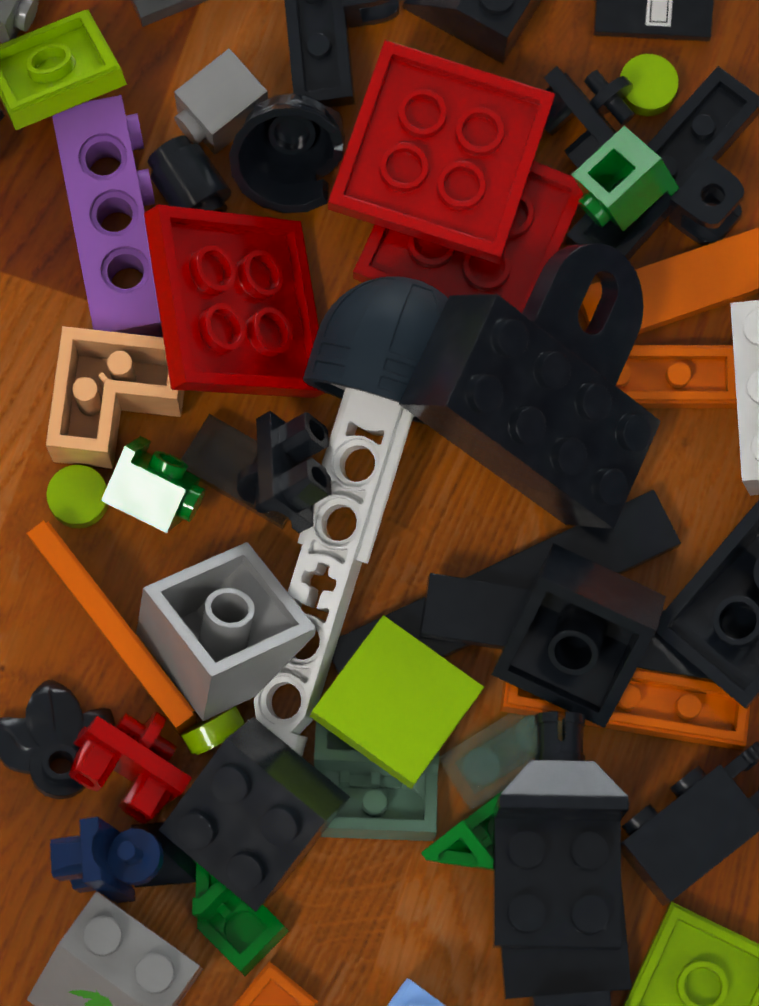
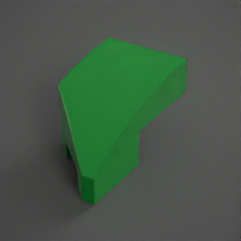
M501 792L423 850L421 855L425 860L493 871L494 808Z
M195 862L196 894L192 901V915L198 920L197 929L246 976L282 940L289 930L264 905L255 912Z

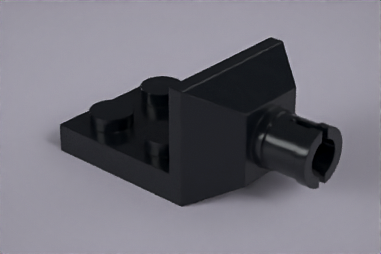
M558 711L538 713L535 715V727H537V755H535V760H530L501 792L494 808L493 948L620 950L622 948L621 820L629 810V797L595 761H585V755H583L584 714L565 712V719H562V741L558 739Z

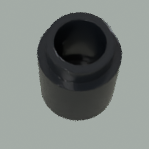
M178 136L161 145L150 155L147 161L152 169L150 178L169 206L219 212L227 211L228 207L225 202L230 197L231 190L199 144H192L187 136Z

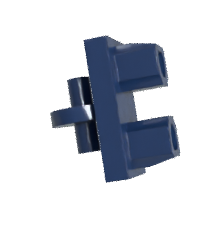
M99 817L79 819V836L51 839L50 853L53 878L58 881L70 880L72 888L79 893L98 891L116 903L135 901V889L131 885L139 886L150 882L158 875L163 865V849L154 835L143 829L133 828L120 832Z

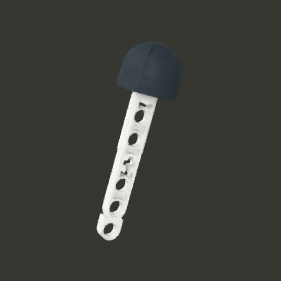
M381 277L368 280L353 287L339 297L327 311L320 324L303 377V381L306 384L342 400L329 439V447L326 448L321 464L326 468L327 473L331 477L332 495L313 504L314 526L301 532L297 543L302 544L288 593L300 608L302 604L315 608L318 589L310 586L311 579L314 574L318 576L324 575L327 567H329L328 576L336 580V587L333 592L329 590L323 591L319 598L317 609L329 612L326 621L311 614H306L319 634L320 642L316 653L304 660L294 656L254 698L256 719L300 756L303 755L308 737L300 734L314 720L309 716L320 700L362 563L368 564L412 421L425 424L400 406L399 403L448 298L436 288L412 278ZM360 427L375 436H383L381 444L379 445L365 436L355 435L357 428ZM369 449L375 459L372 474L365 480L359 482L351 481L345 471V463L348 456L355 450ZM342 507L351 508L357 520L353 534L342 541L333 540L327 531V520L330 514ZM292 684L300 692L301 706L298 712L291 718L281 719L273 711L272 697L279 687Z

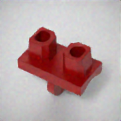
M157 711L150 716L145 724L125 713L116 727L96 716L88 727L82 728L73 743L80 749L69 772L70 778L87 789L98 792L103 788L112 771H116L132 782L118 806L124 813L142 824L150 821L165 804L180 796L192 779L191 776L168 762L175 753L177 746L159 735L167 718Z

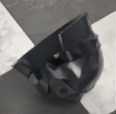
M295 93L275 95L261 103H256L255 108L247 116L243 127L235 135L229 153L231 175L242 193L260 207L280 213L309 212L327 204L329 183L324 179H318L328 175L338 165L339 161L342 160L345 136L340 113L307 95Z

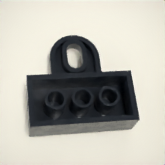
M591 243L567 246L555 253L545 264L522 313L498 294L450 295L399 405L565 525L614 529L661 422L616 387V383L640 331L643 318L642 288L631 262L620 251L606 244ZM597 275L601 281L602 295L587 329L583 331L578 319L579 308L594 276Z

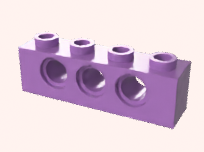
M122 95L87 101L57 113L52 118L93 330L163 337L144 218V206L155 204L149 169L137 171L133 154L134 150L144 149L138 114H125ZM105 157L114 158L121 163L119 168L109 175H97L90 170L97 160ZM112 213H124L132 218L130 224L118 232H110L101 227L103 220ZM133 268L143 274L141 281L132 288L122 289L111 283L115 274L122 269Z

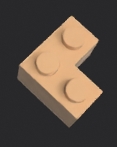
M62 326L46 447L53 462L113 469L121 411L181 417L184 390H171L163 337Z

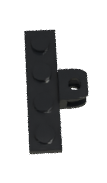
M284 0L293 93L307 95L327 107L355 104L348 25L349 28L388 22L399 15V0Z
M717 66L647 144L648 147L662 158L680 189L672 196L665 192L624 231L619 229L611 220L601 228L585 213L566 234V244L568 246L591 243L606 244L620 251L629 260L668 216L669 223L701 245L705 246L722 240L741 219L742 208L739 203L744 199V188L741 182L717 161L759 115V96Z

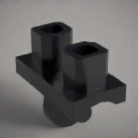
M558 66L544 77L550 85L545 91L555 93L545 130L553 136L574 116L587 128L586 132L564 150L577 168L617 132L605 119L604 115L610 112L621 125H625L635 115L624 101L633 88V84L626 76L618 77L608 83L598 70L593 71L584 80L586 85L595 94L591 101L567 73H563Z
M269 411L256 418L257 456L254 457L253 464L247 465L239 471L236 478L237 492L243 500L255 504V509L260 513L277 511L286 515L291 521L292 529L301 533L314 526L313 504L332 495L331 477L327 473L326 468L313 458H310L329 447L328 429L308 412H304L286 423Z

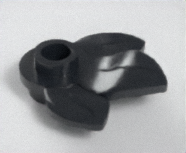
M47 680L32 693L26 707V718H0V760L10 770L29 774L36 789L45 796L54 799L74 797L86 787L70 778V771L63 774L55 773L49 765L59 758L66 759L73 764L75 756L80 749L73 743L82 728L88 727L96 716L116 727L112 711L107 708H99L82 713L79 702L70 689L56 681Z

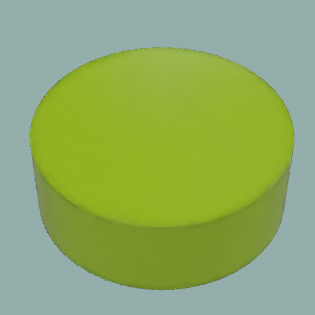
M655 54L638 55L626 63L620 77L626 76L633 84L631 92L625 97L624 101L635 114L655 116L666 111L673 103L678 90L679 79L674 66L667 59Z
M70 465L59 470L50 480L47 488V502L52 514L60 523L71 528H86L97 523L106 513L108 504L102 502L101 499L107 486L103 477L93 468L85 465Z
M235 706L205 721H200L184 731L181 736L190 753L199 755L223 743L227 737L244 725L245 722Z

